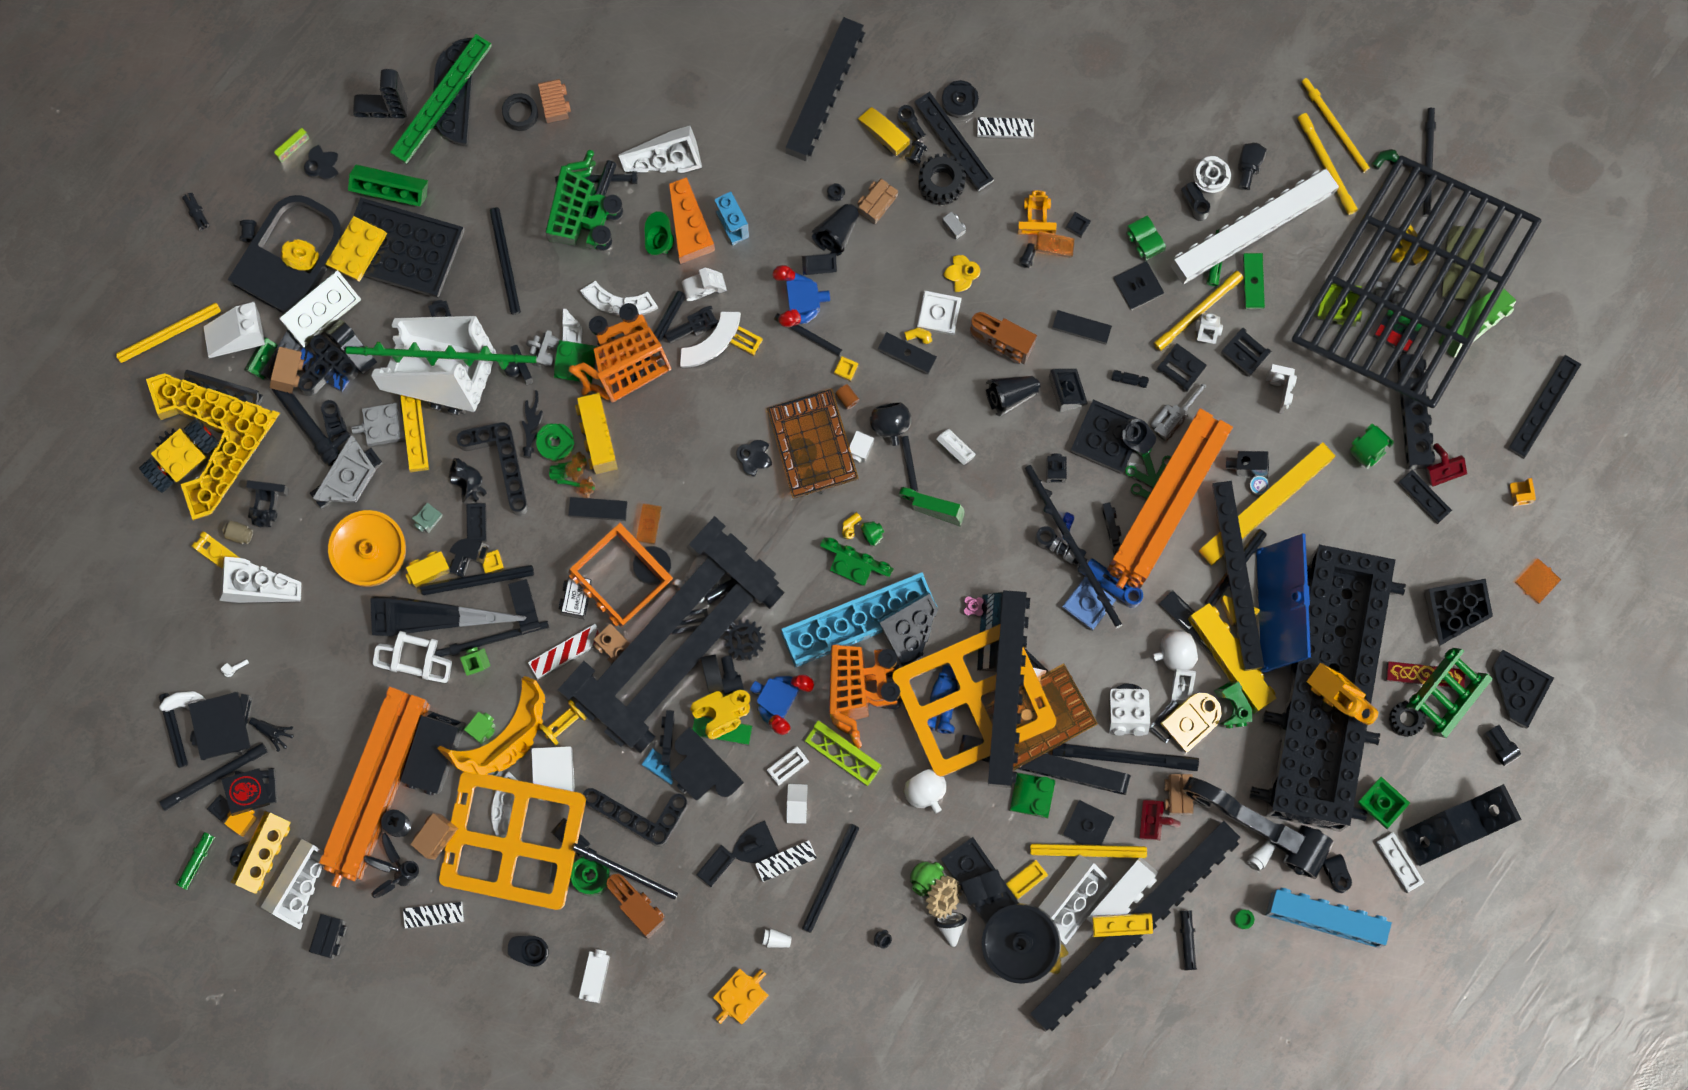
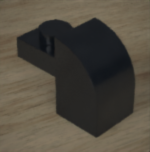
M470 538L457 541L449 551L455 554V558L450 564V573L464 577L470 560L484 564L489 545Z

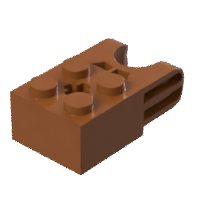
M984 312L974 314L971 320L970 334L974 339L990 346L999 355L1005 354L1009 356L1010 360L1014 363L1025 365L1035 346L1036 334L1005 318L1000 321Z
M613 874L608 878V889L622 904L619 908L649 939L665 924L663 920L664 914L657 907L653 909L650 906L652 902L644 892L639 894L622 875Z

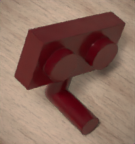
M1436 443L1433 445V449L1441 457V463L1427 467L1429 484L1432 487L1467 475L1465 458L1462 455L1449 459L1448 453L1440 444Z
M1143 800L1140 839L1161 841L1162 825H1170L1175 828L1181 826L1180 821L1171 817H1163V801Z

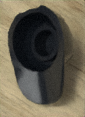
M1129 419L1121 427V437L1125 444L1139 453H1148L1156 443L1155 434L1148 424L1141 419Z
M515 936L508 943V955L513 960L527 966L538 967L548 958L549 947L540 937Z

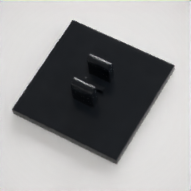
M1147 261L1114 277L1131 310L1164 294Z

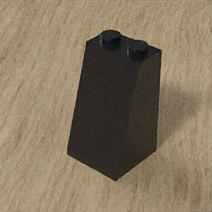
M432 711L421 715L400 782L406 783L405 786L411 789H423V792L428 795L440 793L452 763L437 748L442 746L456 751L466 723Z

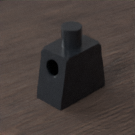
M1238 451L1237 458L1226 457V469H1236L1238 476H1263L1268 479L1269 452Z

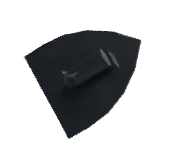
M765 820L747 829L740 836L732 853L737 857L736 859L742 862L758 863L779 854Z

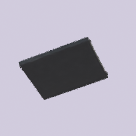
M239 692L188 704L201 761L251 748Z

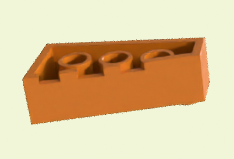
M687 177L670 183L679 261L682 264L714 252L715 246Z

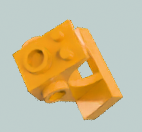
M1032 190V193L1028 194V198L1024 197V209H1027V222H1019L1018 235H1055L1057 223L1047 222V209H1051V198H1048L1045 191ZM1032 210H1042V220L1032 219Z

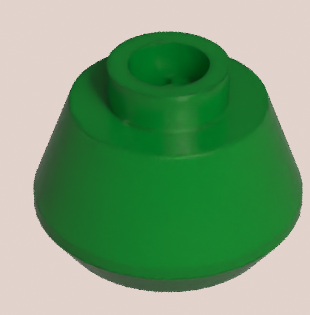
M875 521L864 522L860 527L870 546H876L883 538L882 534L885 533L881 524H876Z

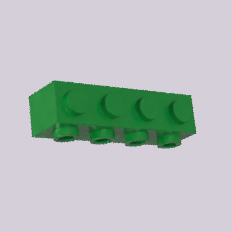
M355 165L349 174L348 191L420 207L427 197L428 180L361 165Z

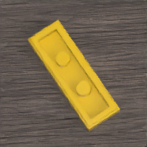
M1152 913L1092 916L1094 937L1153 934Z

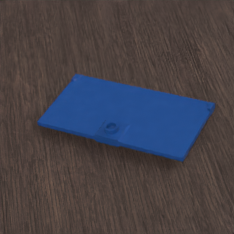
M1304 533L1264 548L1256 549L1260 645L1264 668L1261 669V672H1269L1273 669L1311 658L1310 596L1307 581L1306 535Z

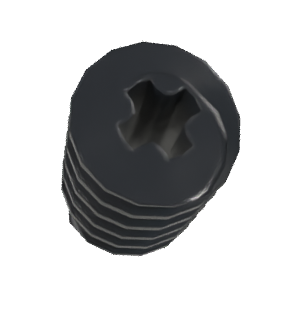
M392 809L387 811L382 817V828L391 836L404 837L409 833L411 823L403 812Z

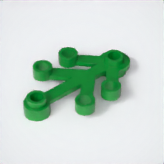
M1151 450L1146 454L1137 452L1143 458L1148 476L1138 471L1133 465L1126 468L1125 475L1142 481L1151 486L1153 490L1167 465L1164 463V460H1170L1171 456L1163 457L1158 472L1155 473L1150 456ZM1133 469L1134 474H1129L1127 470ZM1138 483L1133 484L1130 489L1133 495H1140L1145 499L1151 493L1143 489ZM1133 487H1139L1140 491L1134 492Z

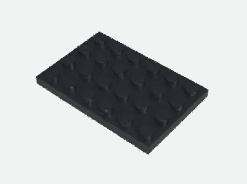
M360 197L353 216L387 233L363 276L439 298L463 237L464 227Z

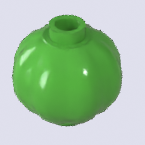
M921 862L917 864L910 874L912 890L921 897L925 895L930 897L927 893L931 891V885H936V879L941 880V877L944 876L942 872L944 868L938 862Z

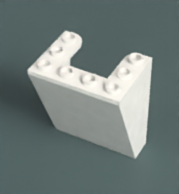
M476 316L394 318L392 327L399 330V334L392 338L396 344L395 349H409L411 344L416 342L420 350L445 351L448 345H452L456 352L480 353L484 346H488L492 354H497ZM391 356L388 367L374 369L372 378L378 388L383 391L475 412L494 361L474 360L471 366H467L463 360L438 359L435 365L431 366L426 358L403 357L400 363H397Z

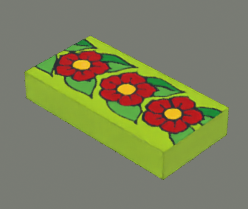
M300 128L274 151L281 163L309 139L307 132L303 128Z

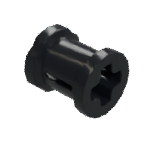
M913 141L912 148L909 154H906L905 159L914 165H920V159L923 153L927 151V146L919 141Z
M241 220L240 226L242 231L239 240L251 243L255 237L257 222L254 220Z

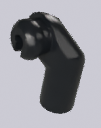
M250 841L233 848L230 856L232 866L238 867Z

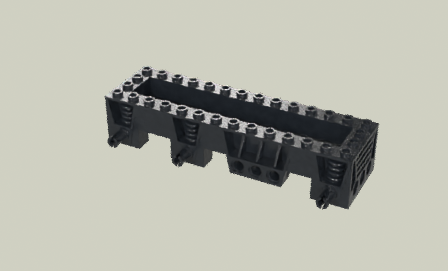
M1320 544L1312 554L1311 561L1307 565V581L1310 596L1311 658L1292 663L1290 674L1293 675L1290 697L1285 704L1284 712L1282 714L1267 710L1264 712L1263 723L1276 724L1281 727L1279 738L1281 748L1276 776L1272 779L1269 790L1251 786V794L1249 795L1251 799L1266 801V817L1338 832L1351 826L1352 819L1366 821V814L1368 812L1365 809L1354 807L1364 743L1379 745L1380 733L1367 731L1368 725L1360 722L1355 717L1344 714L1334 705L1330 712H1325L1322 709L1324 697L1315 694L1307 680L1320 663L1328 667L1331 664H1335L1339 669L1338 672L1366 694L1364 699L1371 704L1390 593L1403 596L1405 593L1404 588H1406L1405 583L1392 582L1396 559ZM1342 590H1349L1352 595L1351 598L1344 599L1341 595ZM1342 627L1345 630V635L1342 637L1337 636L1335 628ZM1365 709L1362 712V716L1364 718L1369 717L1370 710ZM1317 740L1325 742L1326 747L1324 750L1316 748L1315 742ZM1310 778H1316L1319 781L1317 788L1310 787Z

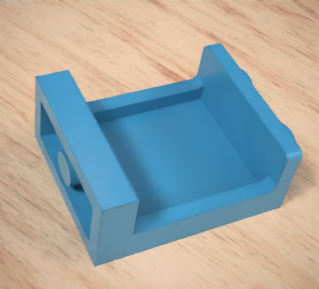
M732 192L716 198L715 203L719 210L715 212L731 244L734 245L749 238L748 223Z

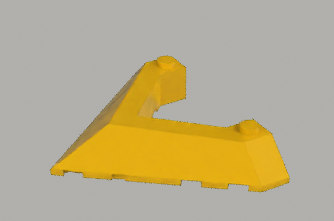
M165 373L148 378L146 381L160 420L180 414L191 420L197 418L204 426L223 434L200 478L181 484L192 520L211 515L280 413L247 401H241L238 398L209 388L198 386L183 379L174 378Z

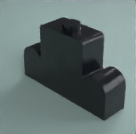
M690 726L675 741L676 751L681 755H686V757L671 771V776L679 783L676 786L684 794L688 792L694 800H699L713 785H716L715 788L718 795L729 797L744 783Z

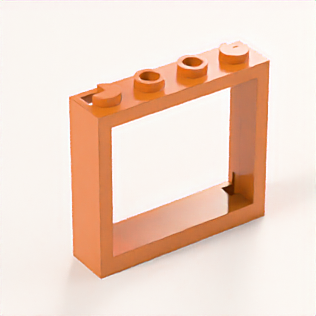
M621 523L613 528L568 571L570 574L569 578L576 585L579 583L584 588L582 590L589 599L592 597L597 602L595 604L597 608L610 616L609 620L616 627L619 625L621 628L673 580V577ZM616 535L661 581L623 619L578 573V570Z

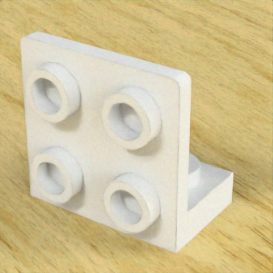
M1272 364L1267 373L1266 381L1275 386L1284 385L1279 413L1283 414L1284 410L1288 409L1292 403L1293 394L1290 391L1295 387L1297 376L1294 375L1295 369Z

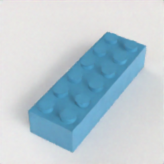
M1286 888L1277 889L1270 895L1265 916L1376 948L1384 947L1387 944L1392 922H1388L1386 917L1380 915L1371 917L1368 916V912L1363 910L1350 911L1348 906L1337 904V906L1329 905L1330 901L1324 899L1312 900L1310 895L1303 893L1294 895L1291 894V890Z

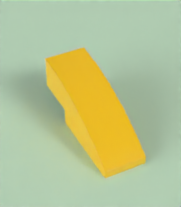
M873 107L869 108L858 118V121L895 156L910 145V139Z

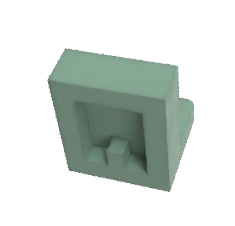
M427 503L417 516L412 517V520L415 522L413 526L421 532L425 530L429 533L443 515Z

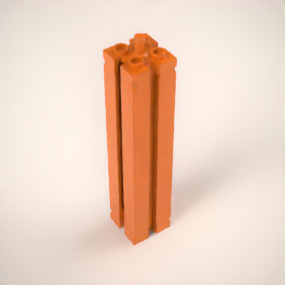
M1201 408L1198 410L1107 568L1113 577L1119 579L1116 587L1123 589L1126 583L1133 588L1140 589L1233 426L1222 420L1214 419L1212 414Z
M390 686L324 849V854L319 862L324 866V870L335 874L331 885L337 888L342 877L354 882L356 878L362 880L368 865L364 861V856H371L382 830V817L390 810L398 790L421 715L427 713L431 706L423 698L407 694Z

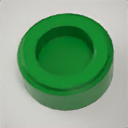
M1245 909L1237 912L1234 917L1235 925L1242 930L1252 927L1255 921L1253 913Z

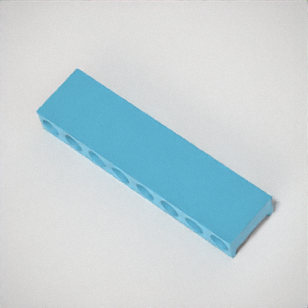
M923 572L783 628L781 634L795 668L831 654L832 645L851 646L883 633L878 620L927 591L932 597Z

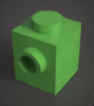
M477 647L466 650L467 654L460 657L467 676L483 671L491 666L484 648L479 650Z
M478 712L464 731L482 744L486 738L490 739L495 732V724L492 722L494 718L486 712L484 714Z

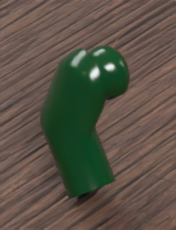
M1393 149L1381 151L1371 166L1379 170L1384 161L1396 162L1399 155Z

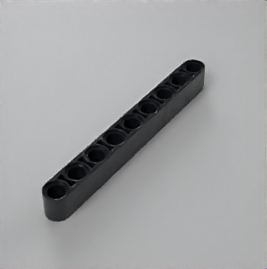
M962 735L958 754L983 744L984 739ZM1015 746V752L1019 753L1025 750L1024 748ZM1044 753L1015 768L1121 795H1127L1131 775ZM990 756L981 761L990 763Z

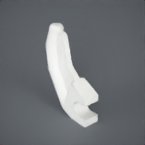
M194 691L177 692L166 697L160 704L159 709L168 712L178 707H184L189 710L188 704L206 699Z

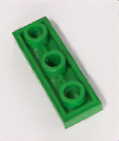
M1244 253L1245 309H1264L1263 253ZM1251 280H1255L1256 284L1251 283Z
M706 717L695 718L693 730L700 737L708 738L705 733L706 725L714 719ZM740 724L733 731L714 740L749 745L753 726Z

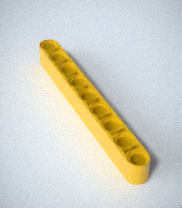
M1324 442L1317 446L1238 516L1242 539L1336 457ZM1220 532L1198 551L1211 566L1224 556Z

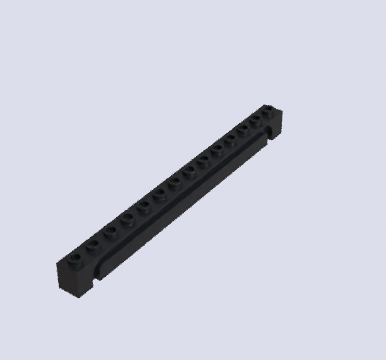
M1223 821L1131 914L1152 913L1154 930L1157 927L1155 923L1160 918L1164 920L1171 913L1169 909L1173 905L1177 907L1185 899L1183 895L1187 891L1191 893L1198 886L1196 882L1201 877L1205 879L1212 872L1210 868L1214 864L1218 866L1226 858L1224 854L1228 850L1232 852L1239 845L1237 841L1241 837ZM1144 934L1107 936L1029 1016L1045 1032L1048 1029L1053 1031L1060 1024L1058 1019L1062 1015L1067 1017L1074 1010L1072 1006L1077 1001L1080 1004L1088 996L1086 992L1090 988L1094 990L1102 982L1100 978L1104 974L1108 976L1116 968L1114 964L1118 960L1122 962L1130 954L1128 950L1132 946L1136 948L1143 941L1141 937Z

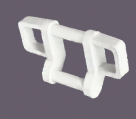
M399 631L395 646L382 643L376 646L373 665L395 673L400 671L420 676L424 680L446 683L450 677L452 661L434 655L438 640H427ZM404 642L428 648L424 669L400 664ZM380 650L393 651L391 664L379 661ZM433 661L446 666L445 676L431 674Z

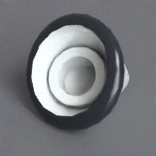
M952 913L951 916L947 914L945 919L942 917L941 919L935 918L934 925L938 927L950 946L955 947L967 917L961 913Z

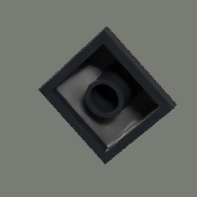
M1077 368L1050 370L1049 380L1059 412L1088 404Z

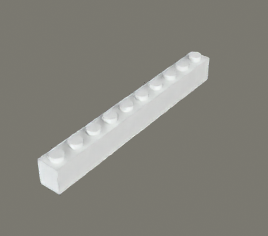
M1327 169L1322 172L1318 170L1307 181L1303 179L1295 185V188L1284 190L1280 193V197L1269 199L1265 202V206L1254 208L1250 211V215L1239 217L1234 221L1235 224L1224 226L1219 230L1220 233L1215 236L1214 234L1209 235L1204 239L1205 242L1200 245L1198 243L1192 245L1185 254L1183 252L1177 254L1173 258L1174 261L1171 268L1182 284H1185L1330 197L1337 191L1339 186Z

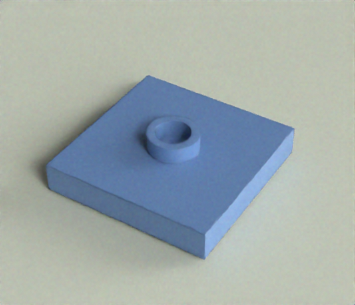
M1087 577L1082 580L1062 606L1065 611L1092 631L1106 614L1104 606L1097 599V594ZM1104 591L1111 605H1113L1116 599Z

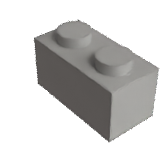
M950 212L942 218L943 224L955 239L965 234L966 227L963 223H960L956 214Z

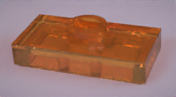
M1039 231L1037 233L1036 251L1071 258L1073 257L1075 238Z
M643 504L636 538L638 542L656 544L662 511L661 506Z

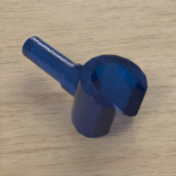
M1066 512L1063 521L1067 523V528L1070 532L1074 515Z

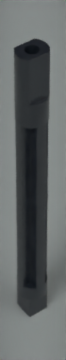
M1065 743L1053 747L1052 754L1059 757L1157 766L1189 771H1198L1199 758L1097 748Z

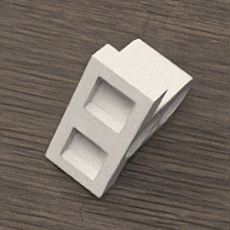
M706 267L700 269L699 274L681 282L687 301H694L714 292L722 293L727 291L722 273Z

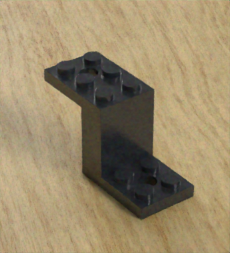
M1502 784L1471 800L1444 810L1402 832L1418 865L1422 866L1522 819L1505 785ZM1494 805L1498 807L1499 814L1495 813L1493 809ZM1424 837L1429 839V846L1425 843Z

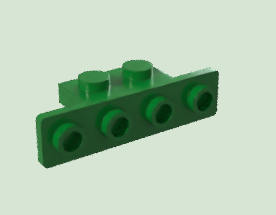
M825 537L820 543L821 547L836 553L830 571L863 586L866 585L872 570L887 577H890L893 573L894 568L890 567V564L874 560L871 555L861 554L851 546H843L834 538Z

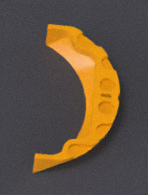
M522 677L520 701L512 720L504 731L488 744L469 751H453L439 746L437 749L456 768L464 772L488 775V773L500 772L509 768L528 752L534 743L533 739L537 731L540 730L539 726L543 723L541 718L545 695L539 684L530 677Z

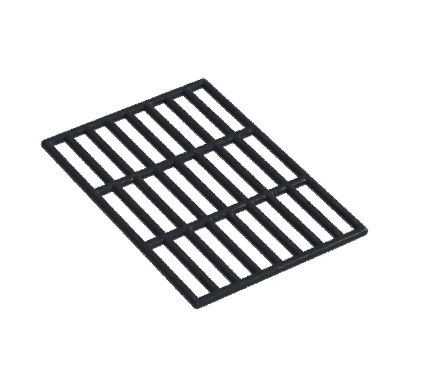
M1401 155L1393 165L1292 337V342L1419 403L1435 408L1542 220L1531 213ZM1402 165L1413 168L1384 219L1380 221L1372 217ZM1419 172L1430 176L1400 228L1397 229L1389 225ZM1439 180L1446 183L1444 190L1417 236L1406 233L1435 181ZM1453 187L1464 191L1434 244L1432 245L1424 241L1425 235ZM1470 195L1481 199L1451 252L1441 249L1442 243ZM1487 203L1497 206L1496 212L1468 260L1458 257V253ZM1504 211L1514 214L1513 220L1486 267L1482 268L1474 264ZM1521 219L1532 222L1503 275L1500 276L1493 273L1494 266ZM1367 224L1377 227V231L1348 280L1345 281L1338 278L1337 275ZM1386 231L1394 235L1395 237L1365 288L1362 289L1355 286V281L1384 232ZM1403 239L1412 243L1382 296L1379 297L1372 294V289L1400 241ZM1421 247L1429 251L1399 304L1396 305L1388 301L1417 249ZM1438 255L1446 259L1417 311L1413 313L1405 309L1434 257ZM1455 263L1462 266L1463 269L1433 321L1422 317L1451 265ZM1473 271L1479 274L1478 281L1451 328L1447 329L1439 325L1469 272ZM1490 279L1498 284L1466 338L1458 334L1457 331L1486 280ZM1335 284L1342 287L1340 294L1313 340L1309 342L1301 338L1331 285ZM1352 292L1359 295L1357 302L1330 348L1326 350L1318 346L1348 293ZM1369 300L1376 303L1374 310L1346 358L1335 354L1365 301ZM1386 308L1393 311L1394 313L1363 366L1353 363L1354 357L1382 309ZM1400 316L1410 319V323L1380 375L1370 371L1369 369ZM1417 324L1427 327L1425 335L1398 382L1395 383L1387 379L1388 374ZM1438 332L1444 335L1443 342L1416 389L1412 391L1404 387L1433 334ZM1455 340L1463 344L1432 399L1421 395L1451 341Z

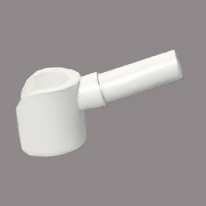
M246 659L233 667L227 663L221 668V672L226 677H231L236 670L249 664Z

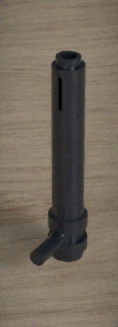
M272 389L273 393L313 444L315 452L322 456L321 460L328 464V466H332L340 454L337 447L350 438L351 434L346 430L332 442L330 438H326L293 392L288 393Z

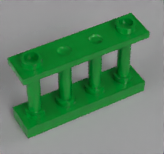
M1452 648L1445 653V658L1419 691L1411 696L1406 706L1410 710L1418 711L1420 709L1435 723V728L1432 732L1442 738L1448 737L1493 679L1486 673L1478 672L1476 674L1460 659V656L1464 653V650L1460 648ZM1454 664L1471 679L1470 684L1465 689L1448 673ZM1442 679L1459 694V698L1455 703H1452L1436 688ZM1430 694L1447 708V713L1443 718H1440L1424 703Z

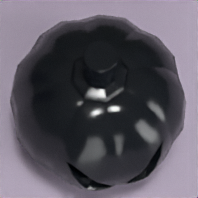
M902 402L889 403L875 407L871 412L870 425L874 432L881 437H890L892 446L899 445L898 435L909 430L912 423V416L907 406Z

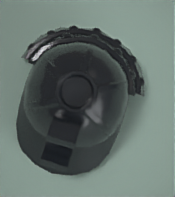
M454 458L448 476L451 484L461 488L462 502H465L470 496L474 502H477L479 500L476 495L477 492L481 493L483 497L487 494L486 490L481 487L483 477L474 467L467 465L459 458Z

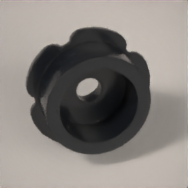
M834 183L827 188V196L832 201H840L843 199V195H845V189L840 184Z
M887 930L878 931L874 936V945L885 949L891 944L892 936L888 934Z

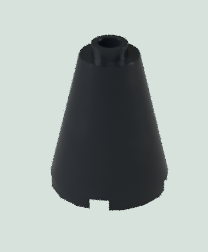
M844 204L816 226L811 232L813 233L812 239L815 244L823 251L828 249L831 253H836V256L841 255L846 248L859 217L858 209L852 204Z
M1034 376L990 379L986 382V384H989V388L986 389V396L991 409H996L998 413L995 414L1002 416L1038 394L1041 386L1039 380Z

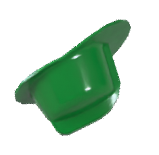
M656 211L651 213L645 222V249L651 255L668 254V251L674 244L670 221L665 213Z

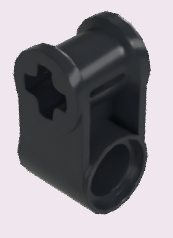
M333 400L323 402L321 412L326 432L331 439L334 435L344 433L347 427L337 403ZM330 406H334V413L327 414V408Z
M1342 854L1327 858L1323 868L1333 890L1340 894L1345 893L1351 888L1352 879ZM1340 880L1342 882H1346V885L1344 887L1343 885H1338V882Z

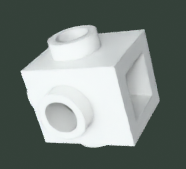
M1202 313L1201 319L1196 320L1194 331H1198L1197 340L1216 344L1217 336H1221L1223 325L1220 324V317L1211 313Z

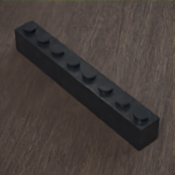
M843 17L788 140L786 154L807 161L809 156L812 157L815 151V146L813 145L816 140L819 141L823 132L821 127L823 123L826 124L830 116L828 111L830 107L833 108L837 101L836 93L843 88L844 75H848L852 66L850 65L851 59L856 58L859 50L857 46L865 38L866 32H864L863 24Z

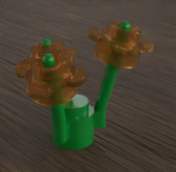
M581 452L572 455V461L550 466L549 477L552 481L557 480L558 484L580 487V493L586 494V498H589L590 494H593L595 490V483L591 480L592 477L590 476L588 479H582L581 483L573 482L578 481V477L583 474V470L587 466V459ZM565 478H572L573 481L565 480Z

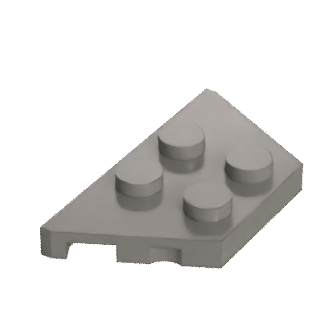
M350 436L313 497L314 500L356 503L376 470L353 436Z

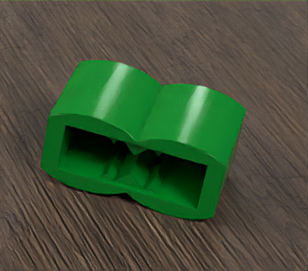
M1148 215L1128 225L1126 235L1130 242L1136 244L1135 250L1140 258L1143 257L1147 261L1165 251L1166 245Z

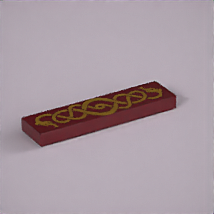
M1388 661L1386 681L1423 685L1438 666ZM1451 668L1448 673L1464 688L1465 674L1460 669ZM1444 679L1437 686L1452 688Z

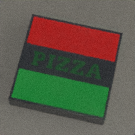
M1387 310L1373 337L1379 339L1394 313L1393 311ZM1400 316L1385 343L1395 348L1411 320ZM1417 324L1402 353H1408L1423 325Z

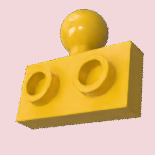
M1410 224L1406 233L1416 237L1417 233ZM1402 239L1400 241L1402 248H1396L1390 258L1391 261L1395 263L1401 262L1412 243ZM1419 247L1412 258L1414 265L1416 266L1421 263L1429 251Z

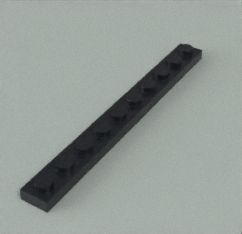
M1232 480L1213 483L1212 488L1244 671L1263 669L1264 662Z

